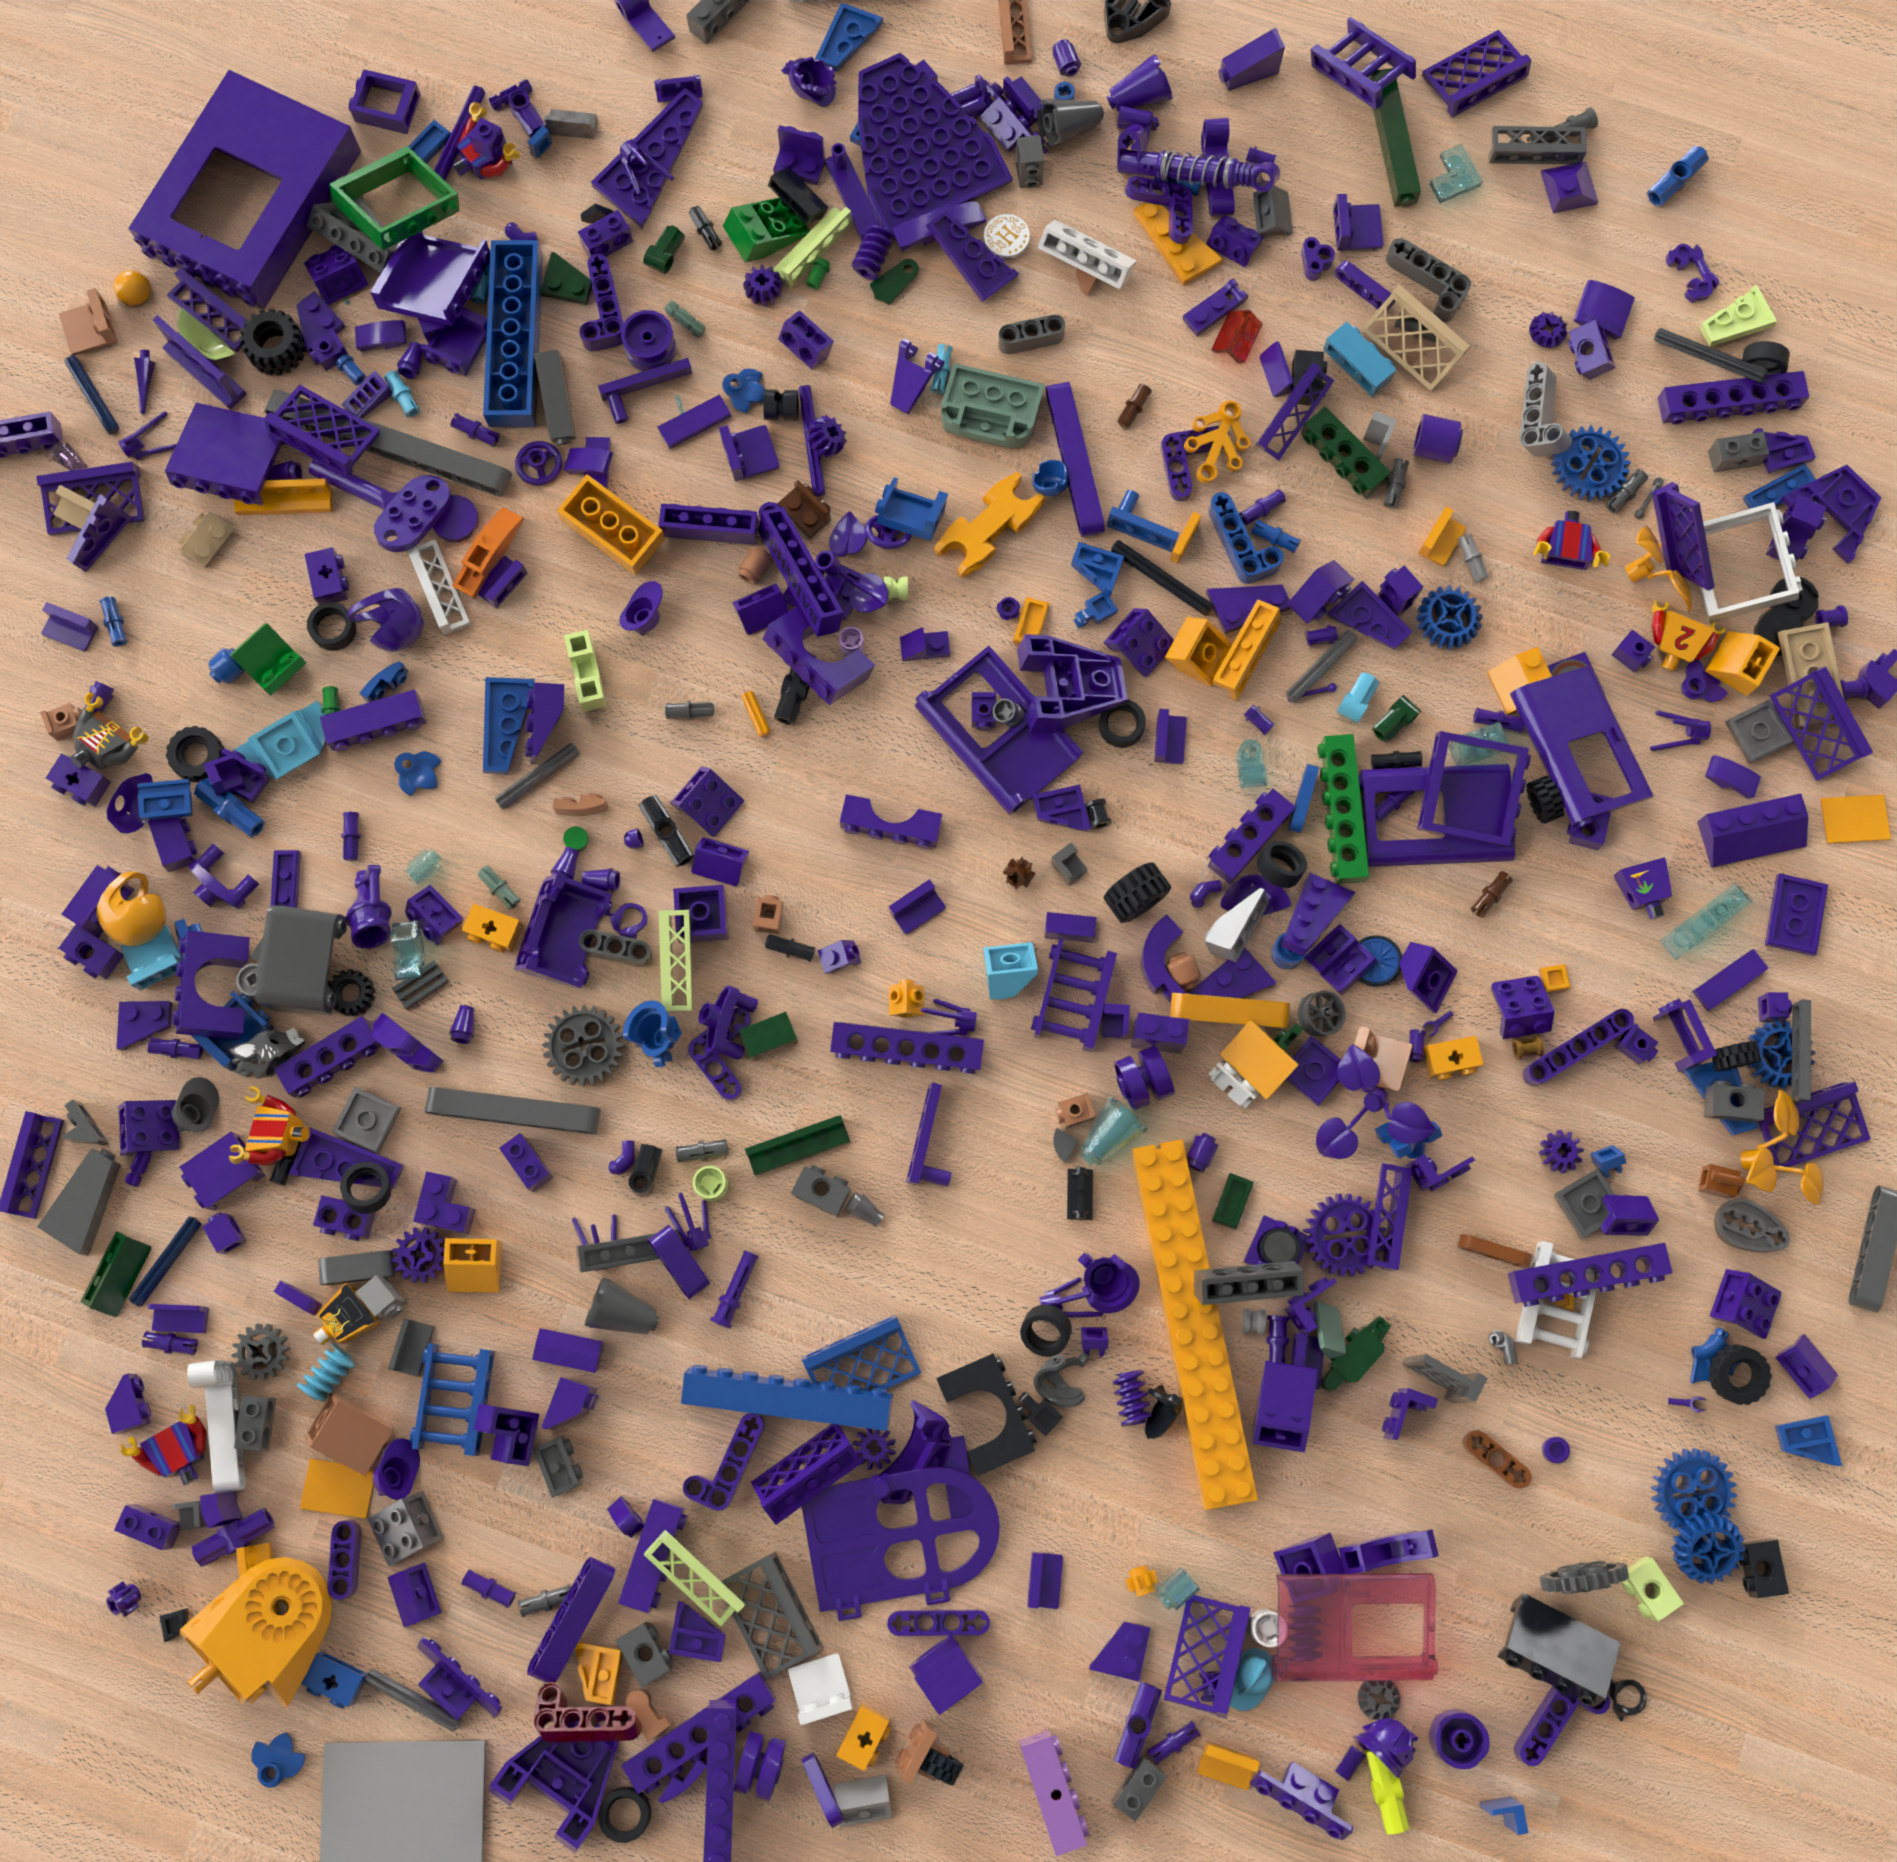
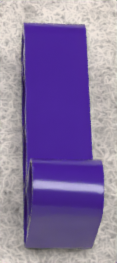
M1228 118L1204 119L1201 132V150L1204 158H1209L1211 155H1214L1216 159H1221L1225 156L1229 158L1228 141L1230 126ZM1223 181L1217 184L1216 187H1214L1213 183H1206L1210 216L1233 215L1235 211L1233 189L1225 188Z
M594 254L589 257L587 266L600 319L588 321L579 329L584 347L591 352L622 345L621 330L624 325L609 262L603 254ZM601 268L603 274L598 275L597 269ZM603 288H609L606 291H600ZM607 309H614L611 312H605ZM614 329L619 330L616 333H610ZM589 335H596L592 339L587 338Z
M748 1413L742 1417L714 1480L712 1481L700 1475L688 1477L683 1483V1492L686 1497L717 1511L729 1507L764 1431L765 1422L762 1416ZM755 1417L759 1428L751 1431L749 1436L754 1437L752 1442L748 1438L740 1437L741 1432L747 1434L749 1426L746 1425L747 1420L752 1421ZM741 1441L745 1442L748 1446V1453L744 1457H739L735 1453V1446ZM728 1466H733L737 1470V1477L733 1481H728L724 1477V1470ZM693 1480H698L702 1484V1491L698 1495L692 1494L689 1490V1485ZM718 1490L726 1495V1502L722 1506H718L713 1502V1494Z
M1552 1686L1515 1743L1514 1753L1517 1759L1529 1766L1539 1765L1577 1706L1580 1705L1595 1714H1603L1610 1707L1608 1694L1604 1701L1596 1707L1582 1704L1579 1699L1567 1693L1557 1691ZM1561 1700L1563 1709L1560 1713L1555 1714L1553 1704L1555 1701ZM1546 1722L1549 1726L1548 1733L1540 1736L1538 1728L1541 1723ZM1533 1737L1541 1741L1540 1745L1531 1740V1738ZM1527 1747L1533 1752L1531 1757L1525 1752Z

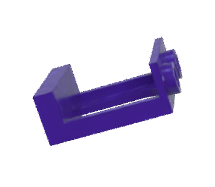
M1680 999L1674 1000L1666 1004V1006L1659 1008V1014L1652 1017L1655 1021L1669 1015L1688 1054L1687 1057L1674 1063L1678 1072L1717 1055L1690 999L1685 1002H1681ZM1683 1009L1703 1047L1701 1051L1685 1021Z

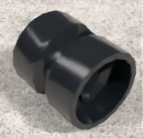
M765 389L763 399L764 420L778 421L782 417L784 421H798V390H784L783 393H780L778 389Z

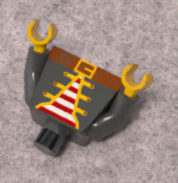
M88 692L84 697L87 708H83L73 733L76 753L70 756L72 763L76 767L81 768L90 762L98 769L127 763L138 749L137 745L147 743L148 735L142 733L138 737L142 732V729L139 727H133L128 734L99 710L95 713L94 709L100 708L103 705V700L98 696L95 703L92 704L91 700L94 697V693Z

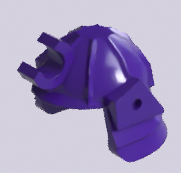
M1086 1253L1080 1256L1078 1261L1086 1268L1084 1271L1085 1286L1082 1288V1291H1091V1296L1086 1297L1092 1308L1101 1313H1116L1127 1308L1135 1300L1139 1291L1140 1280L1136 1270L1131 1265L1124 1262L1116 1254H1113L1111 1258L1103 1256L1096 1260Z
M1390 1718L1379 1719L1376 1722L1364 1725L1362 1728L1365 1732L1353 1736L1354 1740L1364 1750L1369 1749L1395 1777L1399 1778L1403 1772V1767H1406L1413 1760V1754L1416 1750L1413 1748V1741H1418V1737L1410 1732L1401 1722Z

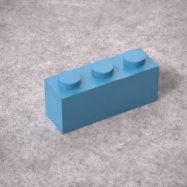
M1347 321L1326 339L1323 350L1371 397L1393 379L1396 369L1391 360L1384 358L1378 352L1377 347L1372 342H1368L1361 335L1359 329L1351 326Z

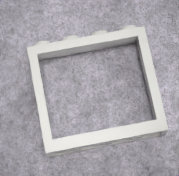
M1774 502L1704 521L1703 524L1705 535H1710L1768 519L1788 591L1718 609L1713 589L1708 591L1699 586L1709 623L1799 598V591L1802 590L1801 580L1799 576L1795 577L1793 568H1796L1795 558L1793 554H1788L1786 547L1790 545L1787 531L1782 532L1780 524L1784 523L1783 515L1780 509L1776 510Z

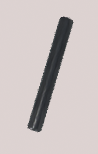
M1659 328L1654 337V340L1658 343L1759 383L1765 380L1768 373L1767 369L1663 328Z
M1117 540L1113 544L1111 551L1123 555L1125 562L1204 616L1210 614L1214 607L1211 602L1122 541Z

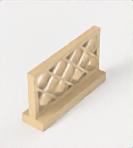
M1400 284L1397 285L1389 298L1361 329L1430 391L1440 383L1461 357L1471 348L1468 343ZM1393 300L1401 305V316L1388 317L1387 307ZM1404 309L1411 315H1404ZM1384 312V318H1379L1380 315ZM1416 318L1419 321V331L1405 332V319ZM1402 319V333L1388 334V320ZM1385 321L1384 335H1374L1368 329L1374 322ZM1422 325H1424L1428 330L1422 331ZM1433 333L1436 336L1437 347L1423 348L1422 334ZM1419 334L1420 348L1406 349L1405 336ZM1402 336L1403 350L1392 351L1389 348L1388 337ZM1379 338H1385L1386 344H1384ZM1439 339H1440L1446 346H1440V344H1439ZM1440 349H1451L1457 354L1451 362L1440 363ZM1437 350V364L1423 365V351ZM1420 351V365L1409 366L1406 363V353ZM1397 353H1403V359ZM1440 366H1446V368L1441 372ZM1437 367L1438 377L1432 384L1424 379V368ZM1420 368L1421 375L1417 373L1414 369Z

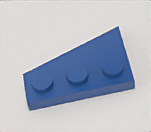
M841 2L815 60H824L825 65L832 67L837 72L884 23L883 17Z

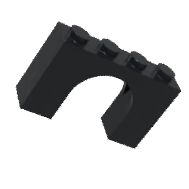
M994 1353L936 1378L946 1403L970 1392L983 1390L996 1395L1004 1405L1006 1423L1002 1432L995 1439L967 1451L977 1476L1034 1452L1033 1445L1037 1444L1032 1430L1027 1431L1023 1421L1027 1418L1022 1406L1016 1407L1012 1398L1016 1395L1011 1381L1006 1382L1002 1372L1006 1371L1000 1356L995 1358Z

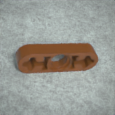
M1460 1234L1457 1246L1460 1249L1523 1268H1530L1533 1255L1466 1234Z
M1470 1431L1465 1435L1463 1445L1466 1451L1508 1485L1521 1489L1530 1484V1470L1489 1436L1481 1431ZM1471 1437H1480L1481 1445L1488 1448L1490 1444L1492 1448L1487 1450L1486 1453L1479 1447L1473 1449L1471 1447L1473 1445ZM1494 1452H1500L1504 1457V1463L1500 1467H1495L1491 1464L1490 1457ZM1510 1461L1513 1463L1510 1466L1513 1471L1523 1472L1521 1474L1524 1479L1523 1482H1514L1515 1476L1509 1471H1506L1505 1475L1502 1473V1471L1508 1468Z

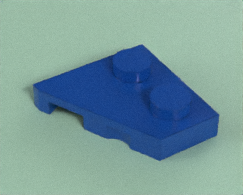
M1078 542L1071 566L1105 595L1111 597L1124 556Z
M1829 1415L1775 1425L1782 1452L1832 1466H1842Z

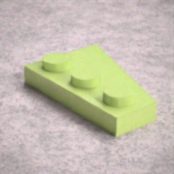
M1755 285L1743 297H1738L1726 309H1721L1701 324L1700 330L1709 347L1775 327L1777 320L1760 289Z

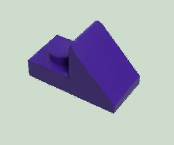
M923 627L900 637L902 661L950 657L948 631L924 633Z

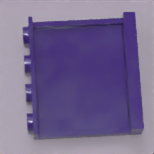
M422 231L401 241L370 292L377 308L453 326L456 319L461 315L466 301L470 299L477 282L481 280L486 266L490 264V249L487 241L483 239L479 247L427 236Z
M196 402L165 468V473L170 484L177 488L192 489L202 494L209 493L224 499L231 498L246 504L262 506L263 501L260 493L281 445L286 443L267 433L263 417Z

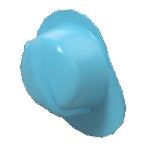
M1250 1648L1242 1652L1230 1702L1231 1707L1239 1711H1248L1255 1708L1272 1686L1276 1677V1665L1273 1658L1266 1651L1259 1648Z

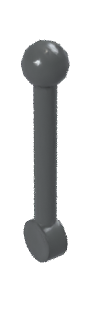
M1658 477L1653 481V488L1640 510L1635 512L1637 519L1644 517V511L1652 499V492L1660 488L1664 483L1662 478Z

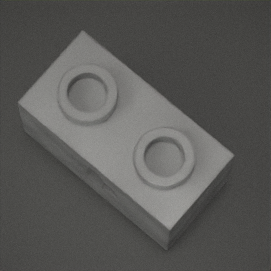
M377 1275L355 1292L374 1316L385 1319L389 1317L392 1319L400 1314L404 1309L402 1306L407 1302L388 1278Z

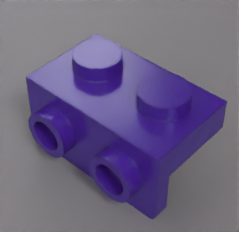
M1224 215L1213 226L1206 245L1241 266L1246 267L1252 254L1261 245L1264 237L1258 234L1256 230L1247 228L1238 223L1236 219Z
M224 748L221 752L223 757L230 754L233 755L244 782L243 786L233 789L231 792L254 803L270 781L266 768L256 761L253 763L247 761L245 756L236 750L231 752Z

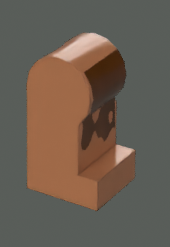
M637 1688L627 1696L626 1707L632 1708L642 1724L641 1732L648 1742L673 1723L668 1714L662 1718L659 1716L651 1703V1695L646 1689Z

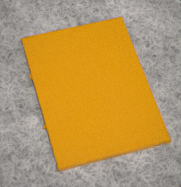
M1884 794L1820 799L1827 844L1860 841L1872 842L1891 839Z
M1252 1020L1243 1027L1220 1053L1266 1099L1277 1090L1298 1066L1285 1050L1280 1048Z
M310 1458L300 1509L367 1519L375 1468L372 1471L369 1470L366 1476L341 1463Z

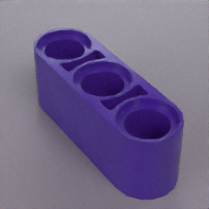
M669 1224L647 1240L689 1300L710 1285L702 1269Z
M354 1520L339 1521L334 1525L331 1532L328 1593L337 1600L351 1597L355 1594L358 1587L361 1527ZM345 1525H348L352 1531L351 1537L348 1540L344 1539L341 1534L342 1528ZM343 1552H346L350 1557V1562L346 1567L341 1565L339 1560ZM341 1579L345 1580L348 1584V1590L345 1594L340 1593L338 1590V1582Z

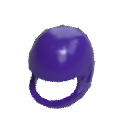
M392 588L375 593L355 603L347 612L348 620L351 622L372 620L381 625L371 637L370 642L377 648L388 652L402 651L414 644L420 637L424 627L420 608L403 588ZM371 605H380V607L356 614Z

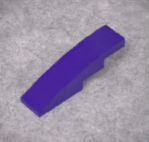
M976 200L930 212L891 229L903 252L920 243L926 246L936 241L926 225L945 210L968 230L987 222V219Z

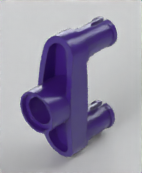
M212 843L198 859L195 858L188 865L201 882V885L193 893L209 907L220 898L232 907L240 909L246 903L244 900L259 886V883L247 874L233 890H228L210 874L211 871L209 869L225 853Z
M726 986L721 991L715 1005L707 1002L702 1006L698 1021L708 1026L706 1034V1049L708 1052L716 1055L723 1054L736 1060L742 1058L744 1046L726 1040V1035L735 1006L748 1012H754L758 1005V999L740 993V990L737 988Z

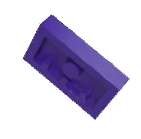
M431 885L407 900L405 908L406 917L411 923L416 924L422 930L428 940L433 941L437 946L442 943L443 937L463 922L464 918Z

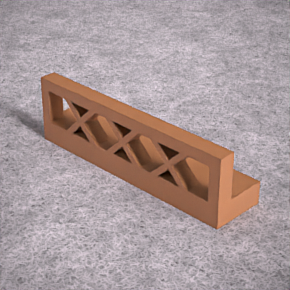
M998 0L1004 65L1031 63L1026 0H1021V2L1018 0ZM1013 5L1022 10L1017 17L1010 13ZM1015 25L1024 30L1019 37L1012 33ZM1019 45L1026 50V55L1014 56V49Z

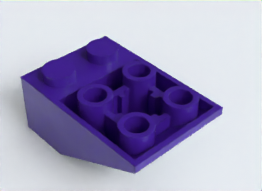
M534 683L533 689L528 690L526 707L531 709V714H528L526 719V733L531 734L526 742L525 755L530 757V764H534L564 710V684Z
M1265 1361L1253 1422V1444L1305 1453L1310 1429L1317 1369Z

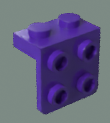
M1530 976L1492 983L1491 990L1502 1014L1500 1026L1502 1039L1518 1038L1552 1031L1555 1011L1540 977Z

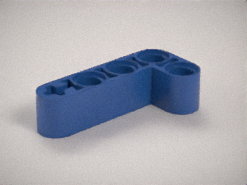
M1224 492L1215 494L1210 503L1209 516L1238 579L1245 584H1251L1276 574L1283 562V552L1273 546L1256 552L1230 495ZM1225 525H1232L1235 527V530H1227ZM1237 545L1242 546L1245 551H1237L1234 547ZM1273 558L1277 563L1270 564L1266 559ZM1244 567H1252L1255 572L1249 573L1245 571Z

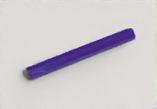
M477 85L472 87L434 169L444 181L458 154L457 144L469 117L472 116L469 112L470 104L473 102L481 104L484 98V89Z
M801 385L798 389L806 441L808 438L806 431L810 427L811 422L815 420L811 386ZM806 441L812 490L815 493V497L824 496L825 485L821 456H818L817 450L811 449L812 444Z

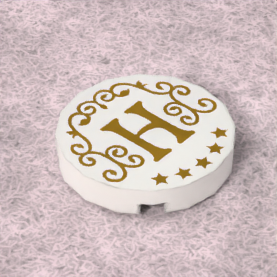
M998 215L991 219L985 227V247L1003 260L1005 258H1018L1026 251L1029 245L1030 233L1028 226L1021 218L1015 215Z

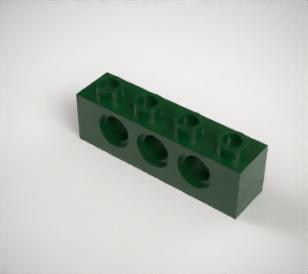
M1326 406L1304 423L1301 434L1305 442L1313 445L1319 451L1321 458L1326 462H1330L1335 467L1337 474L1341 478H1345L1358 495H1362L1367 499L1387 482L1391 472ZM1323 435H1328L1333 440H1326L1323 438ZM1339 452H1346L1349 456L1343 457ZM1356 468L1363 469L1365 473H1358Z

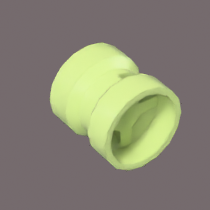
M884 577V582L888 589V600L899 598L901 601H908V577H900L898 580L892 577Z

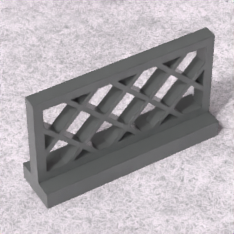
M1427 1354L1405 1357L1402 1365L1447 1389L1444 1399L1451 1403L1476 1402L1488 1379L1480 1373L1461 1374Z
M776 1551L721 1581L725 1586L733 1580L743 1583L744 1586L739 1599L744 1604L756 1608L752 1622L743 1619L740 1611L738 1613L735 1610L732 1614L765 1680L824 1648ZM761 1566L765 1574L763 1585L749 1581L752 1570ZM747 1573L746 1579L739 1578ZM748 1585L761 1589L758 1603L744 1599ZM765 1591L775 1594L777 1598L775 1609L761 1605ZM760 1609L773 1614L770 1628L756 1623ZM777 1615L787 1618L790 1624L787 1633L774 1629ZM754 1628L768 1632L764 1646L754 1642L752 1638ZM772 1634L786 1638L782 1652L768 1647ZM789 1639L798 1642L804 1653L797 1657L786 1654ZM767 1652L780 1656L778 1666L771 1671L768 1670L764 1662ZM784 1658L789 1659V1661L783 1664Z

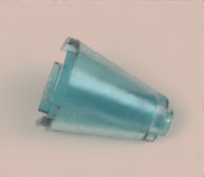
M1111 1095L1080 1148L1083 1152L1081 1157L1089 1165L1092 1166L1095 1163L1099 1166L1144 1135L1149 1128L1144 1123L1142 1125L1138 1121L1139 1118L1119 1100L1116 1101L1115 1097Z

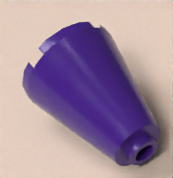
M1155 54L1109 89L1110 95L1106 97L1111 109L1116 108L1119 112L1120 106L1137 108L1173 99L1165 72L1159 68L1161 63Z

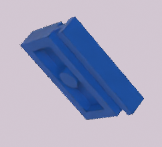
M189 779L137 784L139 788V818L141 821L193 816L190 791L191 782Z

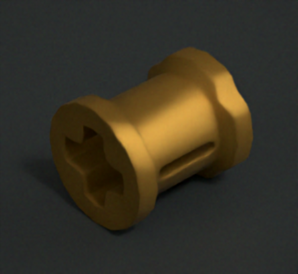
M1539 1034L1534 1035L1533 1038L1521 1040L1513 1038L1512 1040L1513 1053L1517 1060H1522L1525 1056L1537 1055L1540 1057L1544 1054L1543 1041Z

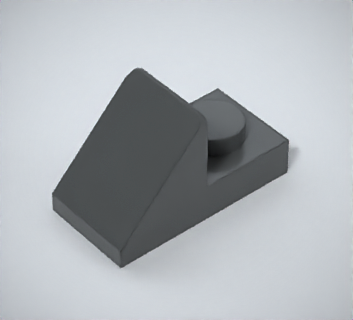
M72 1099L64 1105L69 1112L66 1114L67 1118L76 1127L63 1135L62 1139L102 1146L109 1143L81 1102Z

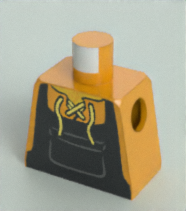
M348 1283L343 1285L317 1314L324 1325L315 1331L313 1335L321 1345H324L333 1337L338 1343L345 1344L381 1324L378 1317L372 1314L355 1293L357 1289L354 1285Z

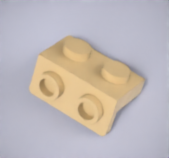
M211 511L205 515L200 513L192 523L196 526L191 533L186 531L178 541L181 544L178 550L181 553L187 554L203 567L209 563L234 530Z

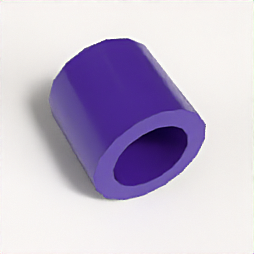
M1422 414L1414 440L1412 456L1448 464L1452 463L1454 457L1458 454L1462 440L1463 429H1461V422Z

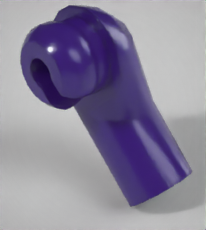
M1215 880L1198 883L1190 894L1191 905L1195 908H1200L1204 906V899L1208 894L1222 892L1221 881Z

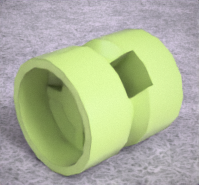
M715 1166L702 1167L693 1177L695 1192L708 1202H717L723 1199L729 1190L727 1177Z

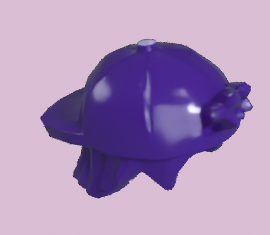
M808 57L807 59L799 58L795 61L789 60L781 69L783 74L788 75L790 86L800 98L805 100L811 99L821 107L829 106L836 95L834 85L837 84L834 80L835 71L832 67L825 65L824 60H815L813 57Z

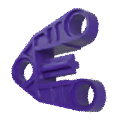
M383 1012L373 1023L372 1038L414 1070L434 1073L444 1062Z

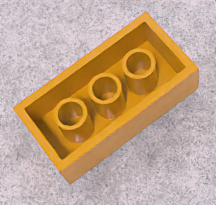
M587 474L557 509L562 522L635 576L665 541L662 529Z

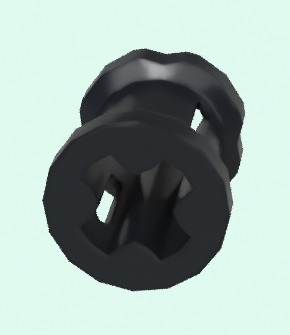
M1104 798L1092 800L1085 804L1092 821L1090 824L1091 829H1100L1112 824V820L1108 818L1106 812V800Z

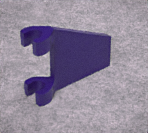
M904 338L899 345L890 405L909 415L933 374L940 371L945 362L932 352L926 357L925 368L909 361L908 359L916 355L918 348Z

